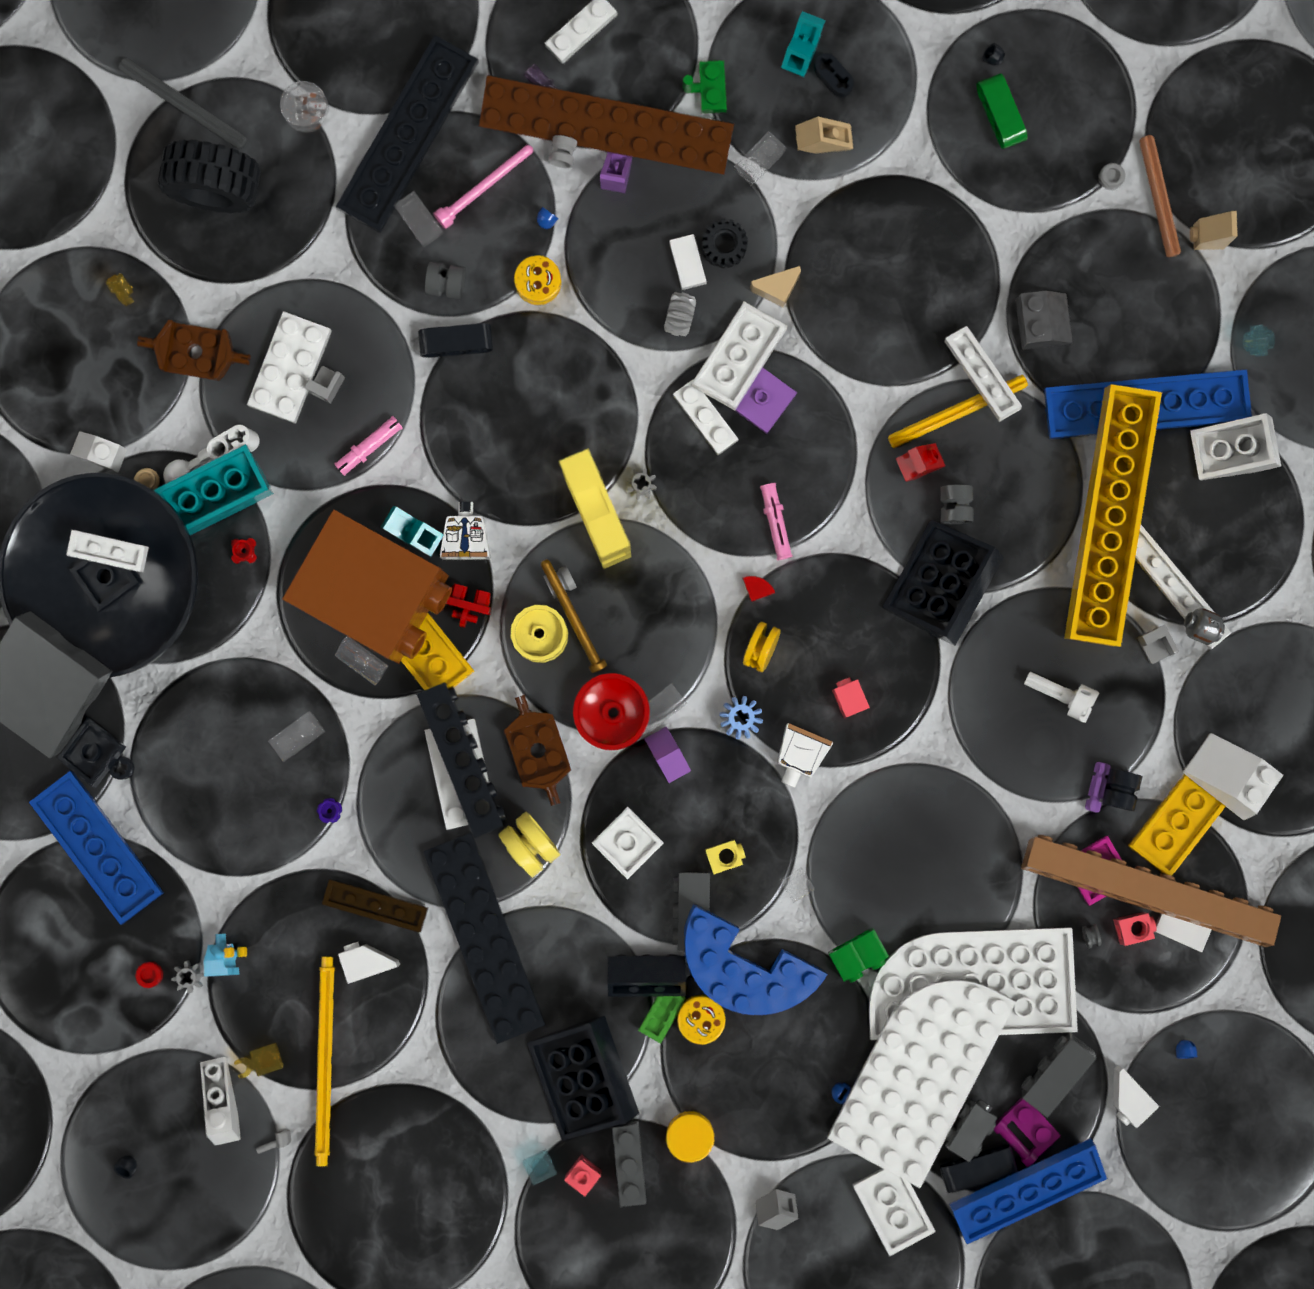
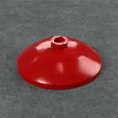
M616 673L602 674L589 680L578 692L573 707V718L578 732L588 743L604 750H620L634 744L643 735L649 723L650 705L642 687L631 678ZM612 708L618 710V715L614 718L609 715V711Z

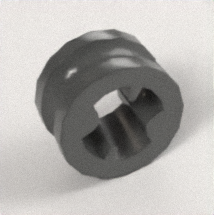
M1095 923L1091 924L1090 928L1082 926V934L1087 948L1091 949L1093 945L1101 946L1102 941L1097 925Z

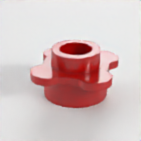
M248 538L247 540L234 539L231 542L232 561L236 564L241 561L254 563L257 559L254 552V547L257 544L253 538Z

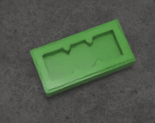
M657 996L638 1031L661 1044L686 998L683 996Z

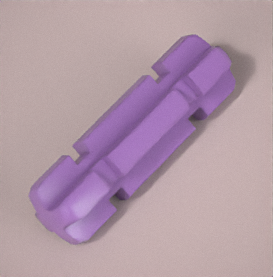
M1095 763L1093 772H1096L1095 776L1092 775L1088 792L1090 799H1087L1085 809L1088 811L1099 812L1102 802H1100V798L1103 799L1107 784L1105 777L1109 775L1110 771L1109 764Z

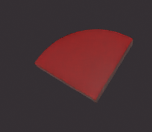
M747 576L742 578L751 602L775 594L773 587L760 577Z

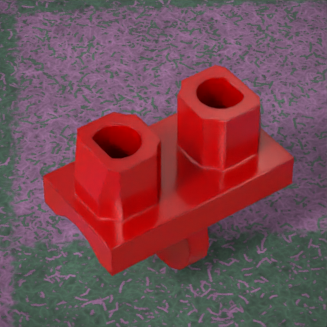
M454 583L446 604L464 608L463 612L453 610L452 617L460 619V627L465 628L467 621L477 623L478 616L470 614V610L487 615L491 614L492 608L489 607L491 593L477 590L474 603L464 601L468 587Z

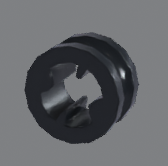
M119 757L109 770V773L115 779H128L134 773V764L127 757ZM118 762L127 764L128 769L124 770L126 772L124 775L121 772H116V767H119L117 765Z

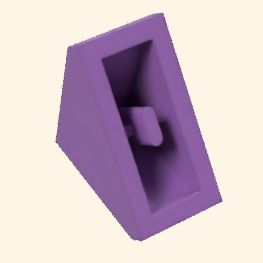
M612 152L607 153L600 174L601 189L621 193L626 192L632 156Z
M667 726L645 738L668 783L691 771Z

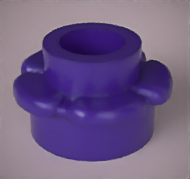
M332 798L325 799L317 807L319 819L324 823H335L341 817L342 806ZM329 808L332 809V813H328Z

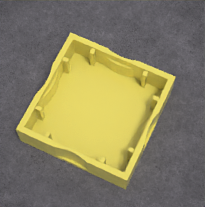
M589 449L559 461L566 484L603 569L631 558L629 541Z

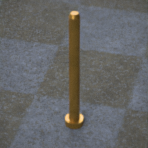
M548 559L541 561V567L591 663L589 666L591 673L607 666L605 659L600 660L551 562Z

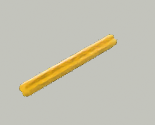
M1019 375L1006 381L1013 393L1028 386L1024 375ZM977 394L890 434L888 437L889 443L893 448H896L987 406V403L981 394Z

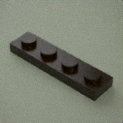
M332 879L328 881L322 905L419 933L422 932L429 909L426 906Z

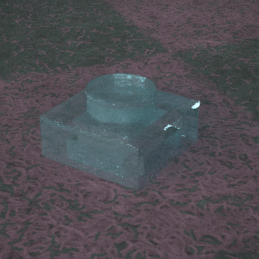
M547 1149L522 1161L533 1186L557 1174Z

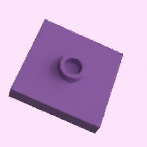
M762 367L734 411L767 434L796 396L797 392Z

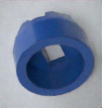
M543 207L537 215V223L544 229L553 227L559 219Z
M1189 1040L1180 1041L1176 1045V1058H1197L1196 1045Z
M844 1082L835 1084L831 1091L835 1102L844 1104L851 1091V1087ZM844 1088H846L848 1091L846 1092L842 1100H839L838 1097L841 1095Z

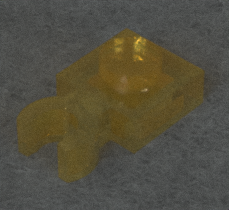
M276 1042L250 1051L252 1059L241 1057L234 1061V1065L243 1063L246 1066V1071L238 1075L239 1078L249 1076L253 1070L256 1071L258 1077L284 1067Z

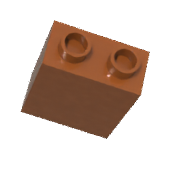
M333 510L285 593L283 600L399 664L403 656L413 659L418 654L427 635L425 631L419 629L429 611L435 614H439L451 595L452 587L445 584L449 575L441 568Z

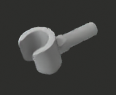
M290 1130L276 1132V1141L257 1147V1153L259 1154L276 1147L282 1148L290 1144Z

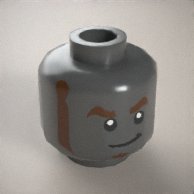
M1198 608L1194 612H1190L1184 620L1187 636L1205 645L1219 641L1225 630L1222 617L1205 608Z

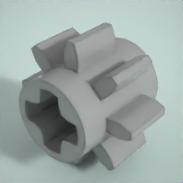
M644 468L643 473H637L634 469V477L632 479L626 478V482L632 484V487L628 488L627 492L632 493L634 491L636 493V500L640 498V495H645L649 499L650 489H657L655 485L651 484L656 476L652 475L649 477L647 475V468ZM645 479V484L648 486H643L642 490H639L635 482Z
M187 960L184 961V968L180 966L174 968L178 973L171 981H177L179 985L177 987L178 991L187 988L189 994L194 990L193 985L198 988L203 986L200 979L204 976V973H201L198 969L200 963L191 966L190 961ZM191 972L192 975L190 978L192 980L186 982L185 979L187 978V976L184 973Z

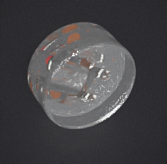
M307 81L295 82L288 86L281 96V112L286 122L293 129L300 132H312L319 129L326 122L329 114L328 101L323 91L314 83Z

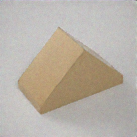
M800 266L751 281V291L783 308L801 273Z

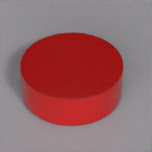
M155 962L143 963L136 970V981L144 988L155 987L162 981L163 970Z

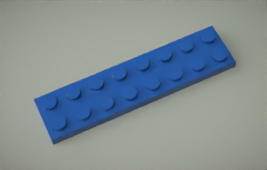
M1247 370L1048 387L1044 389L1049 439L1097 435L1104 389L1111 384L1162 392L1156 430L1222 424L1252 417Z

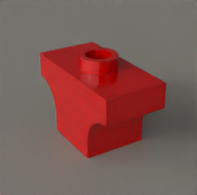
M936 443L914 447L904 455L896 458L906 482L916 480L945 467Z

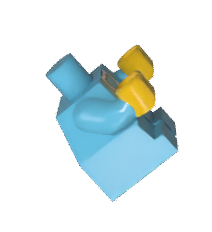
M215 934L216 945H208L205 954L204 977L239 975V967H236L235 960L236 957L247 956V947H237L236 950L233 944H226V934Z

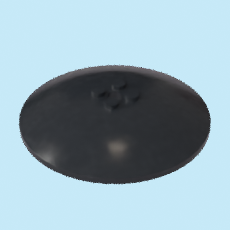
M85 473L70 476L50 484L39 491L21 508L13 519L3 540L0 551V601L9 625L12 624L15 617L31 611L57 630L69 643L84 650L113 671L109 678L135 672L164 654L184 630L194 607L198 587V564L195 548L188 529L179 514L161 495L150 487L131 478L108 473ZM71 531H81L149 547L144 572L68 556L67 550ZM104 569H108L111 573V579L106 584L100 578V574Z

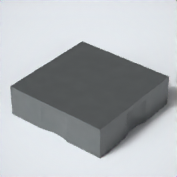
M31 611L17 616L0 642V722L45 756L52 758L61 753L82 722L85 711L96 700L113 671L84 650L69 643L57 630Z

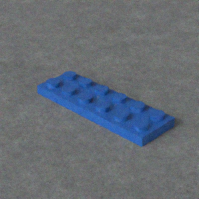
M69 771L29 802L120 925L127 922L164 893L73 771Z
M1090 1138L979 1191L960 1198L949 1205L963 1239L968 1245L1105 1181L1107 1176L1096 1145Z

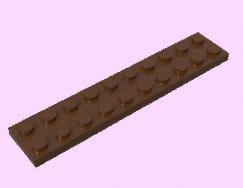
M487 75L479 126L551 141L553 136L562 135L575 139L577 146L725 174L734 123Z

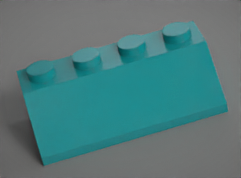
M246 444L154 490L175 509L190 535L274 494L262 469Z

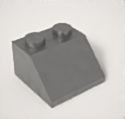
M1038 291L1021 293L1016 299L1022 350L1073 343L1067 296L1065 293Z

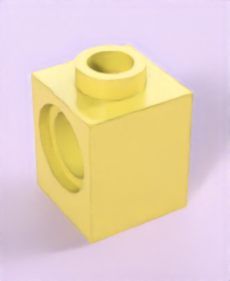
M735 840L705 849L713 874L743 865L741 859L746 858L742 844H736ZM723 849L732 850L734 857L730 863H722L720 861L719 853Z

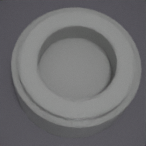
M1115 163L1107 164L1099 173V183L1107 190L1118 189L1125 180L1124 169Z

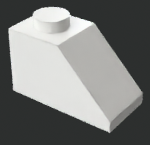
M79 431L70 455L118 473L127 449L114 442Z
M358 942L344 946V952L338 954L348 984L400 965L398 959L367 944L359 946Z
M1117 1065L1114 1068L1113 1106L1119 1111L1116 1116L1126 1126L1131 1124L1138 1128L1159 1106L1122 1067Z

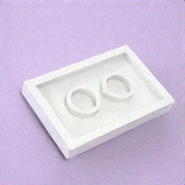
M881 1168L852 1184L889 1256L935 1232L913 1187L906 1180Z

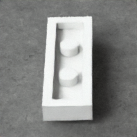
M592 0L545 43L546 48L561 64L565 63L615 18L617 11L607 0Z
M692 379L673 393V397L716 454L720 455L736 443L738 438L706 395L692 386L694 380Z
M72 530L67 555L144 572L149 547Z

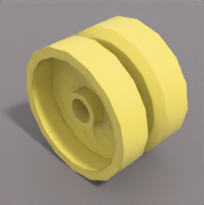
M533 605L524 608L516 615L511 625V639L516 650L524 658L536 663H546L555 660L563 653L568 643V629L564 619L556 610L546 605ZM542 629L544 636L537 638L534 633Z
M526 811L516 819V825L523 835H520L513 827L507 826L498 833V836L520 867L522 866L533 878L543 870V864L536 854H539L546 862L552 863L561 853L544 830Z

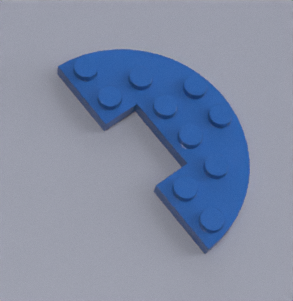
M693 904L689 912L684 930V953L689 970L701 990L710 999L726 1009L748 1015H767L792 1008L808 998L828 975L825 970L783 949L769 971L729 951L740 930L738 926Z

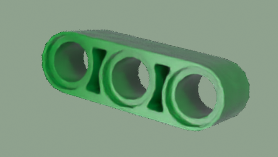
M1000 73L977 82V93L1000 147L1005 149L1026 141L1028 137L1025 125L1004 76Z

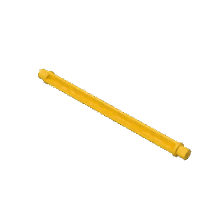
M331 956L322 957V966L319 969L320 1000L314 1151L316 1166H327L328 1156L330 1155L329 1122L335 971L333 957Z

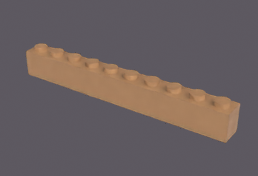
M1038 835V837H1033L1028 841L1021 867L1023 870L1212 929L1213 931L1259 946L1269 947L1275 944L1281 915L1274 914L1272 908L1260 905L1256 908L1248 905L1249 901L1241 898H1233L1231 900L1225 898L1224 893L1216 890L1206 892L1200 890L1199 885L1191 882L1181 884L1175 882L1176 878L1170 875L1160 874L1159 877L1150 874L1151 870L1145 867L1136 866L1134 869L1126 866V862L1120 859L1111 858V861L1101 858L1102 854L1095 851L1087 850L1086 853L1077 850L1076 845L1070 843H1062V845L1053 843V838L1045 835Z

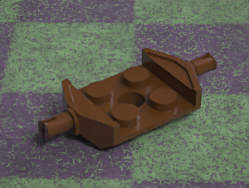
M173 320L167 321L156 338L139 336V341H137L138 347L153 348L159 369L162 372L220 381L226 375L231 364L234 365L235 362L249 365V360H251L250 354L233 351L232 341L226 329L221 331L175 323ZM195 346H200L202 348V355L197 359L191 358L190 350Z
M525 695L520 696L522 704L519 697L515 698L520 712L519 717L504 730V733L506 734L522 787L544 789L547 792L550 806L555 805L553 797L556 804L561 803L556 787L571 771V767L553 714L532 712L529 710ZM536 743H541L545 746L546 752L541 758H535L531 753V748Z

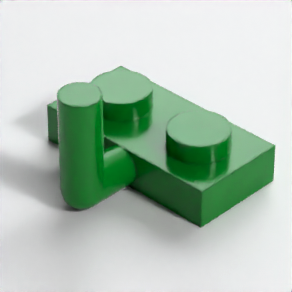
M724 60L699 62L700 83H693V77L686 75L683 78V91L685 93H700L701 114L725 113L727 107Z

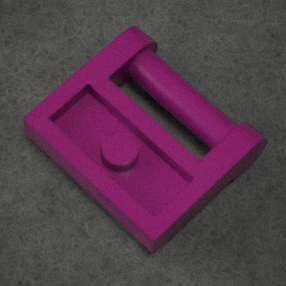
M1023 1098L1019 1099L996 1121V1126L993 1130L1011 1145L1022 1158L1021 1162L1026 1167L1032 1165L1061 1136L1044 1116ZM1011 1121L1035 1145L1030 1151L1007 1127Z

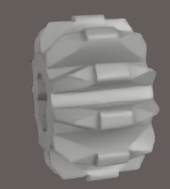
M674 292L672 294L664 324L665 332L675 336H686L689 333L696 305L694 296L683 292Z

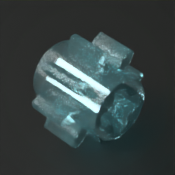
M1263 324L1250 326L1251 332H1247L1243 336L1245 350L1247 352L1250 351V354L1255 355V357L1267 356V350L1274 348L1275 345L1273 331L1268 330L1267 326L1263 327Z

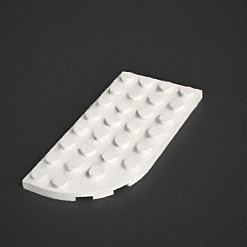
M1072 928L959 931L923 935L903 944L888 957L886 964L877 973L870 992L869 1029L871 1040L878 1039L891 1013L907 996L931 983L950 980L975 982L1016 1002L999 1035L1078 1032Z
M965 980L931 983L907 996L898 1004L888 1018L827 1138L921 1188L1016 1002L984 985Z

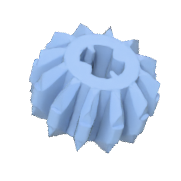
M746 696L742 697L741 705L738 704L737 698L733 697L734 707L728 703L724 704V707L730 712H720V717L728 718V721H724L720 725L725 727L730 724L731 728L727 730V735L732 734L735 729L737 730L736 739H740L741 731H744V735L748 739L751 737L748 728L755 733L759 731L753 725V722L763 723V719L754 717V715L762 713V710L752 711L751 708L756 704L755 700L749 706H746ZM737 711L748 715L745 725H742L741 722H735L734 716H738L736 714Z

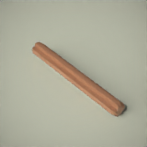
M1148 135L1140 139V147L1167 257H1175L1181 253L1155 139L1153 135Z

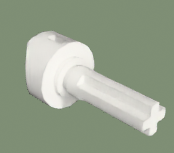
M1029 672L1024 683L1060 702L1069 704L1067 715L1085 723L1091 713V706L1094 705L1099 695L1098 691L1081 684L1079 690L1076 689L1073 692L1067 687H1063L1032 672Z

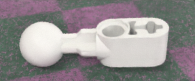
M235 425L211 439L207 447L199 451L198 456L189 462L185 460L170 462L164 470V481L167 484L221 457L220 450L224 446L225 452L223 455L245 444L253 452L259 445V436L255 431L243 425Z

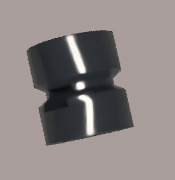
M1110 768L1107 779L1110 788L1105 789L1102 804L1135 811L1138 798L1134 793L1140 790L1143 776Z

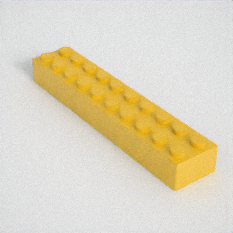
M1113 384L1104 389L1064 639L1121 647L1162 392Z

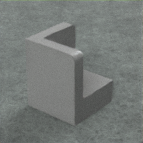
M322 366L314 381L309 379L304 388L312 395L331 404L345 377L338 371L334 372Z
M1166 625L1159 626L1137 637L1150 664H1154L1179 652Z
M775 1189L756 1200L759 1226L779 1230L798 1219L795 1194Z

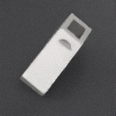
M221 1057L200 1062L207 1137L214 1145L241 1140L238 1111L227 1058Z

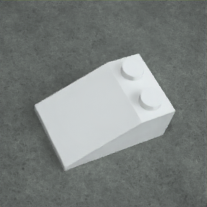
M1267 413L1190 431L1199 480L1254 473L1281 467L1273 419Z
M1212 733L1207 736L1183 771L1186 776L1243 820L1257 815L1283 776V774L1262 758Z

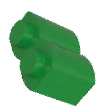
M873 927L828 952L843 981L849 979L850 983L863 977L862 972L870 967L872 970L882 967L886 964L885 959L889 957Z

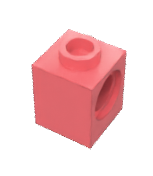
M849 677L836 683L838 688L832 691L843 718L870 708L858 679L851 681Z
M1140 912L1113 919L1119 944L1127 946L1155 939L1156 923L1154 918L1149 916V913ZM1136 921H1139L1142 925V930L1138 935H1134L1131 931V926Z
M581 1154L567 1172L564 1181L585 1197L601 1177L602 1170Z

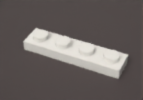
M967 326L945 338L946 345L999 422L1021 410L1022 405Z

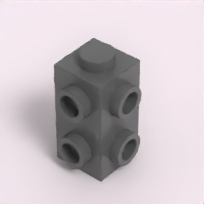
M969 1098L967 1103L963 1104L957 1116L958 1118L951 1127L943 1144L949 1150L970 1162L973 1157L980 1153L982 1141L986 1135H990L996 1126L995 1120L997 1117L991 1112L992 1107L980 1099L976 1103Z

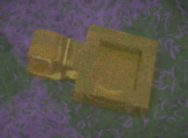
M115 274L107 279L108 281L105 283L111 293L116 294L124 306L134 302L130 295L134 291L123 274Z

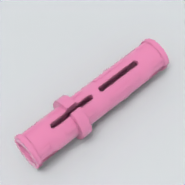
M391 416L389 420L357 446L353 445L351 451L335 462L334 465L339 469L347 463L348 465L340 470L345 476L360 462L364 463L368 455L399 430H402L403 427L398 423L390 429L389 427L397 421L394 416Z
M776 483L762 485L760 489L765 504L763 511L768 517L777 561L791 558L793 555L791 554L782 515L784 508L779 502Z

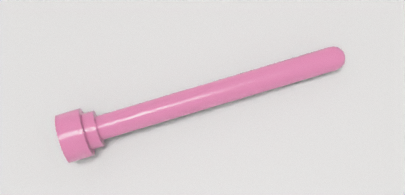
M531 145L524 146L450 207H440L433 213L436 220L444 229L451 226L457 213L533 153V147Z

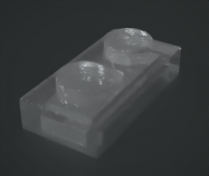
M768 131L734 166V170L753 186L786 152L787 147Z
M309 711L268 742L281 760L285 762L326 731L314 714Z

